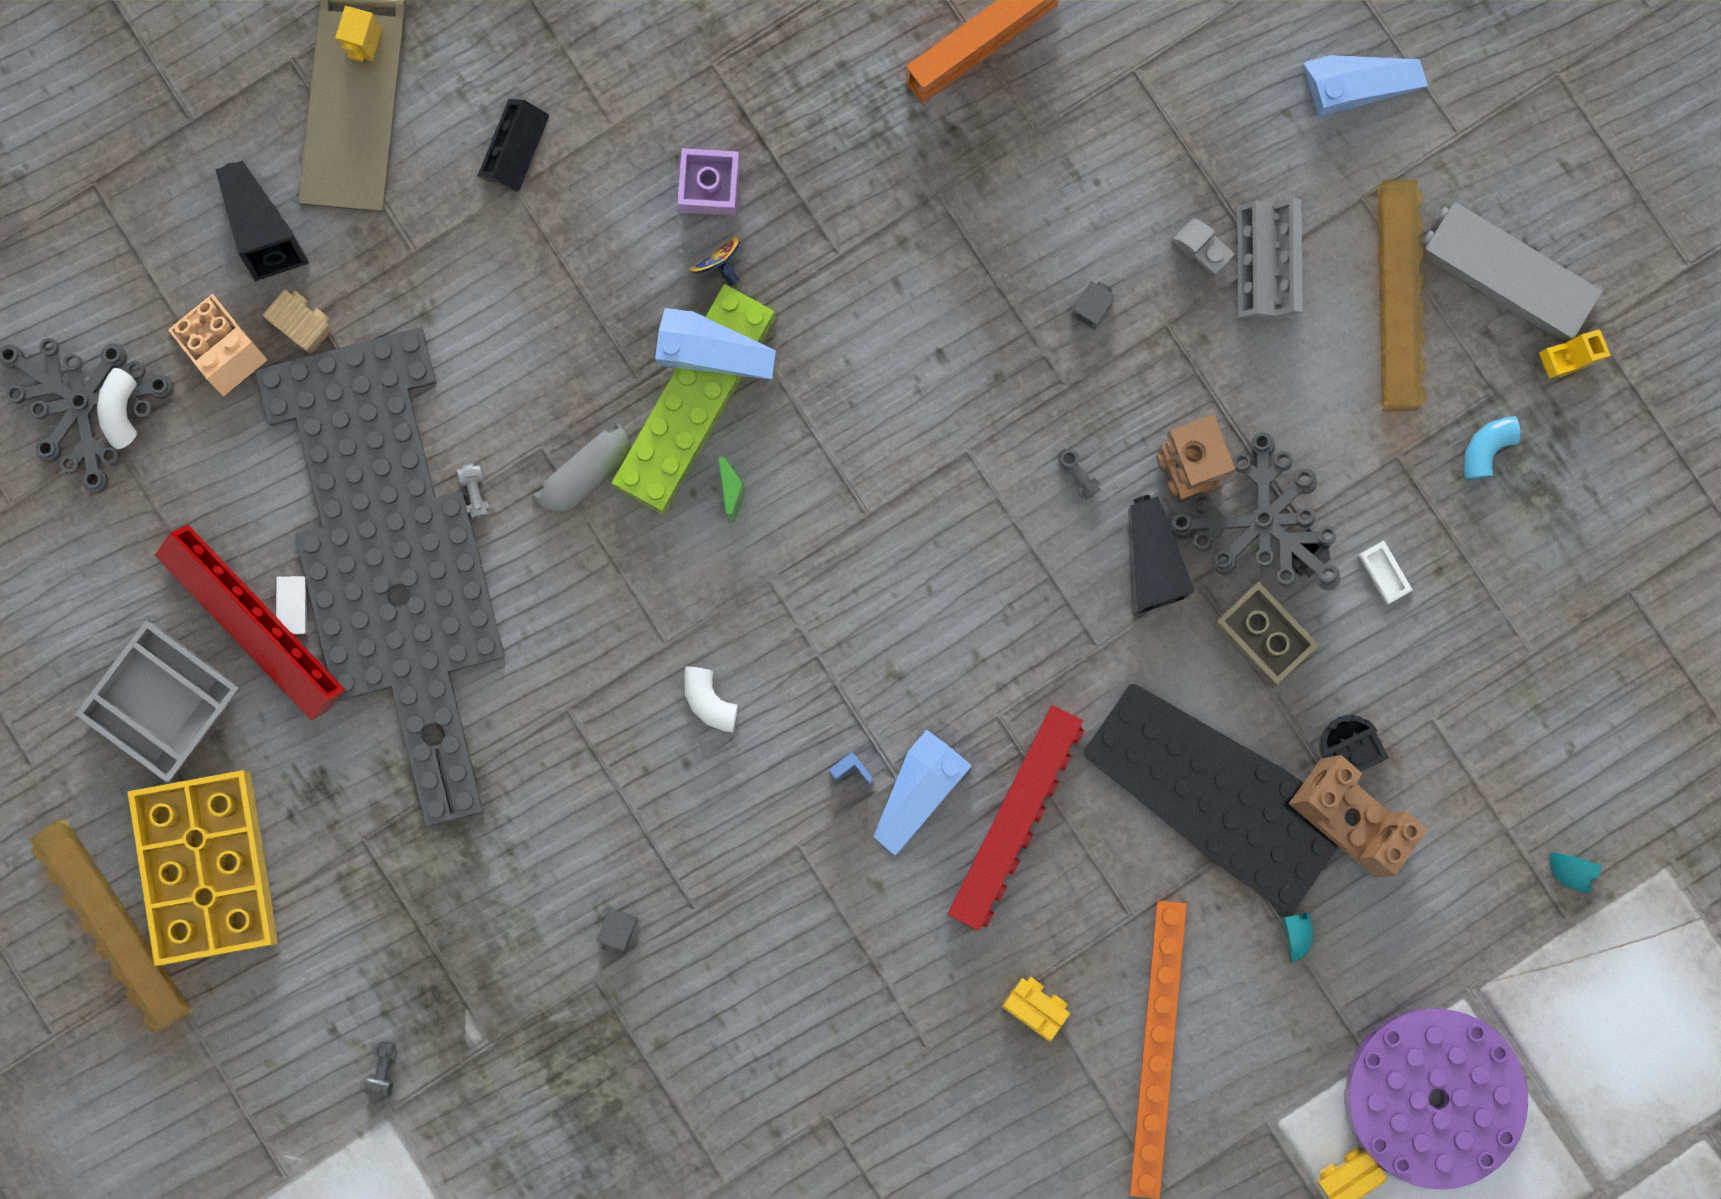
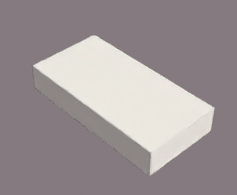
M1385 541L1358 555L1386 605L1413 591Z
M305 576L277 577L276 617L293 635H307V582Z

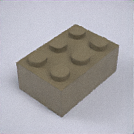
M1259 581L1212 624L1272 688L1278 685L1319 646Z

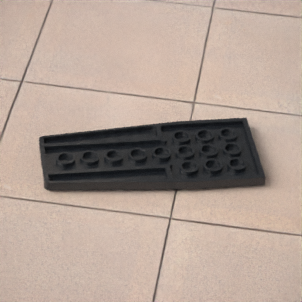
M1131 684L1127 687L1084 750V755L1087 759L1215 864L1289 915L1294 913L1338 848V845L1289 804L1304 782L1285 769L1136 684ZM1347 812L1345 814L1346 822L1352 826L1356 818Z

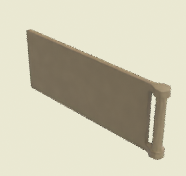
M320 0L298 202L301 205L378 212L384 210L407 0ZM331 4L395 9V17L374 15L382 28V33L373 61L364 59L363 62L351 60L341 49L335 36L343 12L329 11Z

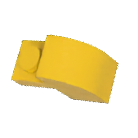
M1600 329L1582 334L1566 343L1549 347L1539 352L1549 379L1572 374L1611 356Z

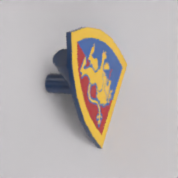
M734 236L689 270L692 273L699 274L717 267L730 286L736 284L739 278L734 272V266L727 261L739 248V239Z

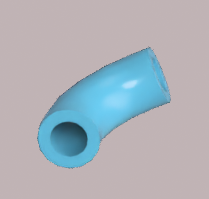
M1516 416L1504 417L1489 422L1473 435L1465 451V480L1494 476L1493 458L1495 454L1503 447L1518 445L1520 442V426Z

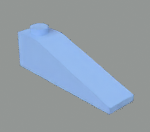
M1330 55L1303 63L1318 117L1428 87L1419 59Z
M665 308L658 333L655 360L658 366L772 380L776 350L695 312Z

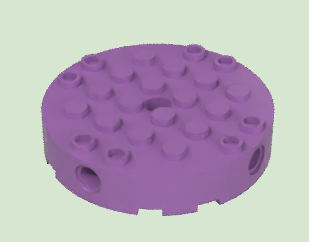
M1421 1008L1387 1019L1364 1038L1354 1053L1348 1067L1346 1087L1344 1089V1103L1346 1115L1348 1116L1356 1141L1363 1150L1369 1153L1381 1169L1415 1186L1429 1189H1453L1480 1181L1498 1169L1508 1159L1518 1144L1525 1127L1528 1111V1091L1524 1072L1517 1056L1505 1039L1488 1024L1473 1016L1454 1010ZM1437 1089L1441 1094V1100L1439 1104L1432 1106L1429 1103V1095L1431 1091Z

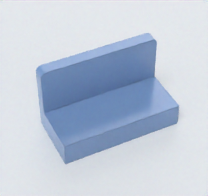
M853 752L829 769L836 782L856 768L869 786L874 783L872 776Z

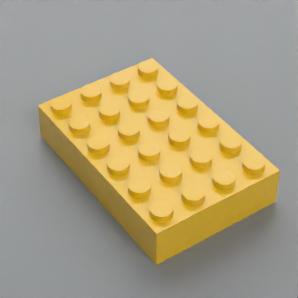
M241 770L128 791L154 966L169 965L277 945L278 938L251 772Z

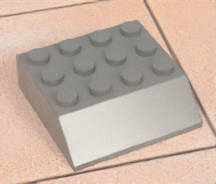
M145 620L75 715L165 782L170 783L240 688L160 627Z

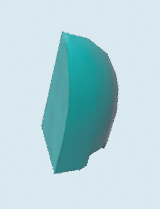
M1550 852L1549 864L1551 871L1560 884L1585 894L1591 892L1593 878L1598 879L1602 865Z
M1310 912L1281 917L1291 963L1301 960L1310 951L1313 943V925Z

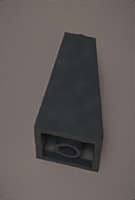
M243 160L236 163H228L224 167L215 169L238 254L254 281L309 264L308 258L294 233Z
M1150 495L1134 499V504L1128 509L1133 615L1187 599L1195 592L1159 497L1151 499Z

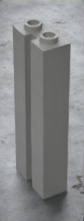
M1454 202L1449 209L1444 206L1435 220L1439 223L1435 233L1429 230L1420 244L1425 247L1420 256L1561 342L1566 343L1574 339L1603 291L1457 202Z

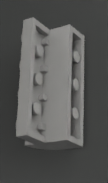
M1290 198L1274 204L1256 200L1237 206L1238 318L1254 321L1292 319V315L1303 312L1301 199Z

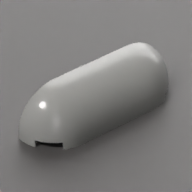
M617 423L609 432L604 430L542 484L544 488L533 495L536 503L551 512H564L577 506L620 469L630 451V440L624 428Z

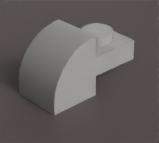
M1193 218L1172 239V242L1191 260L1195 259L1215 277L1234 257L1235 253L1214 235L1215 231L1202 221Z

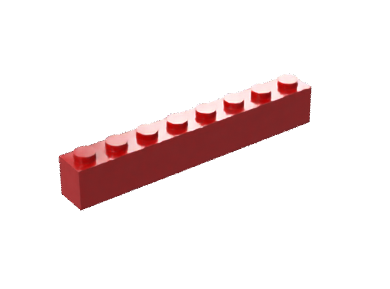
M189 525L171 532L155 554L160 562L311 721L329 711L345 691L341 684Z
M1051 705L947 913L948 916L976 930H980L981 926L987 928L994 914L990 908L994 900L1000 902L1007 888L1003 881L1007 873L1014 874L1020 862L1016 855L1020 847L1027 848L1033 836L1029 829L1033 821L1039 823L1046 809L1042 803L1046 795L1052 797L1059 783L1055 779L1059 768L1065 771L1072 757L1067 752L1072 743L1076 745L1079 743L1085 729L1080 727L1083 720Z

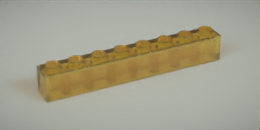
M1383 180L1378 187L1382 411H1417L1426 400V388L1421 386V375L1425 374V358H1421L1420 347H1423L1425 343L1424 329H1420V318L1424 317V302L1419 300V290H1423L1424 285L1423 273H1419V262L1423 260V246L1418 245V234L1422 233L1423 227L1422 217H1418V207L1422 203V191L1417 189V180Z
M58 819L31 837L29 840L33 844V847H31L32 853L40 862L44 861L49 869L47 871L49 879L54 885H60L64 891L63 899L71 910L75 909L81 917L78 920L80 926L87 934L91 933L97 942L94 944L97 952L104 959L107 957L113 967L110 968L111 973L119 983L123 982L129 990L126 993L127 997L135 1007L139 1006L145 1016L142 1019L148 1029L152 1032L155 1030L156 1033H164L192 1014V1009L163 966H154L151 947L68 821Z

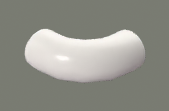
M113 368L99 391L97 403L99 426L110 445L115 449H121L129 445L137 434L136 429L128 420L126 411L128 398L137 384L131 375L119 368Z
M686 666L684 672V695L692 712L706 725L724 732L733 733L738 704L722 701L715 694L712 681L714 671Z

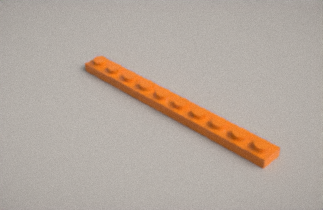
M1156 901L1129 1195L1135 1197L1160 1199L1187 903Z

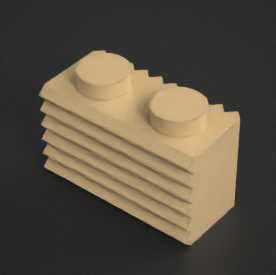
M284 289L263 316L307 353L312 355L332 331V328L327 324L330 318L317 308L311 311L305 306L308 301L295 290L290 294Z

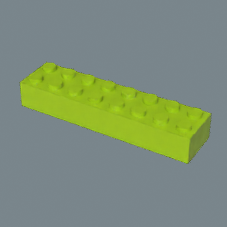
M726 284L723 285L706 315V318L759 343L763 342L776 319L774 310ZM676 368L613 479V487L665 516L743 376Z

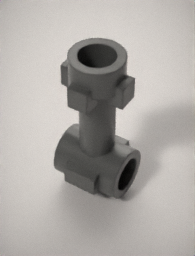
M1062 450L1059 453L1060 458L1057 465L1061 470H1069L1081 487L1077 492L1081 497L1084 496L1088 500L1100 491V488L1097 486L1099 485L1098 481L1095 478L1089 480L1077 463L1079 454L1076 450Z
M379 1042L378 1047L374 1049L373 1055L379 1057L375 1077L369 1076L367 1078L364 1089L365 1094H369L371 1098L382 1100L391 1096L393 1081L386 1079L390 1059L397 1058L398 1051H395V1044Z

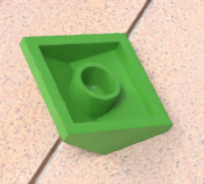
M718 457L726 515L729 523L735 522L745 489L726 458Z

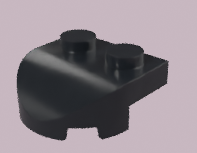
M1355 715L1338 717L1325 728L1321 735L1319 748L1322 758L1342 755L1360 772L1389 758L1376 733L1378 730L1369 720Z

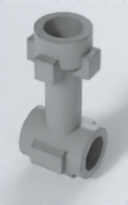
M473 463L463 465L462 469H457L460 486H467L471 505L466 506L467 512L471 515V519L488 516L487 510H489L488 502H482L478 486L479 482H483L480 465L474 466Z

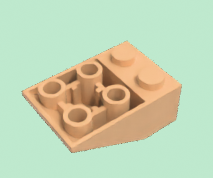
M213 294L169 329V332L201 373L223 397L268 360Z

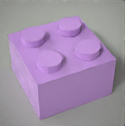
M682 148L678 190V208L680 213L737 215L740 172L739 152Z

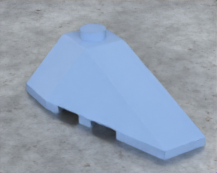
M926 730L906 755L873 837L896 856L968 772L971 765L948 745Z

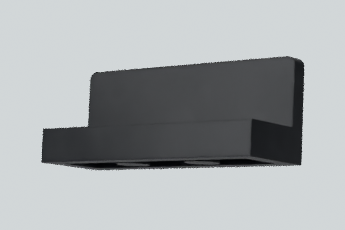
M508 99L477 176L485 181L499 182L507 188L518 192L548 121L549 114L526 100Z

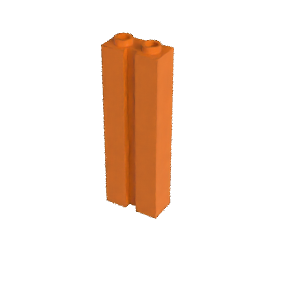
M996 0L906 65L907 85L920 102L924 104L1058 7L1059 0Z

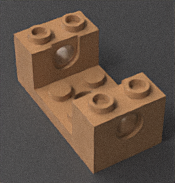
M1214 414L1170 430L1167 434L1168 439L1165 440V444L1160 446L1158 449L1159 454L1156 455L1161 471L1166 470L1169 481L1166 482L1168 491L1172 498H1177L1178 503L1194 498L1198 494H1205L1221 488L1235 471V466Z
M1342 755L1321 758L1289 804L1374 877L1396 876L1428 829L1407 811L1390 813L1356 784L1363 773ZM1349 809L1356 815V821L1352 826L1345 820V814Z

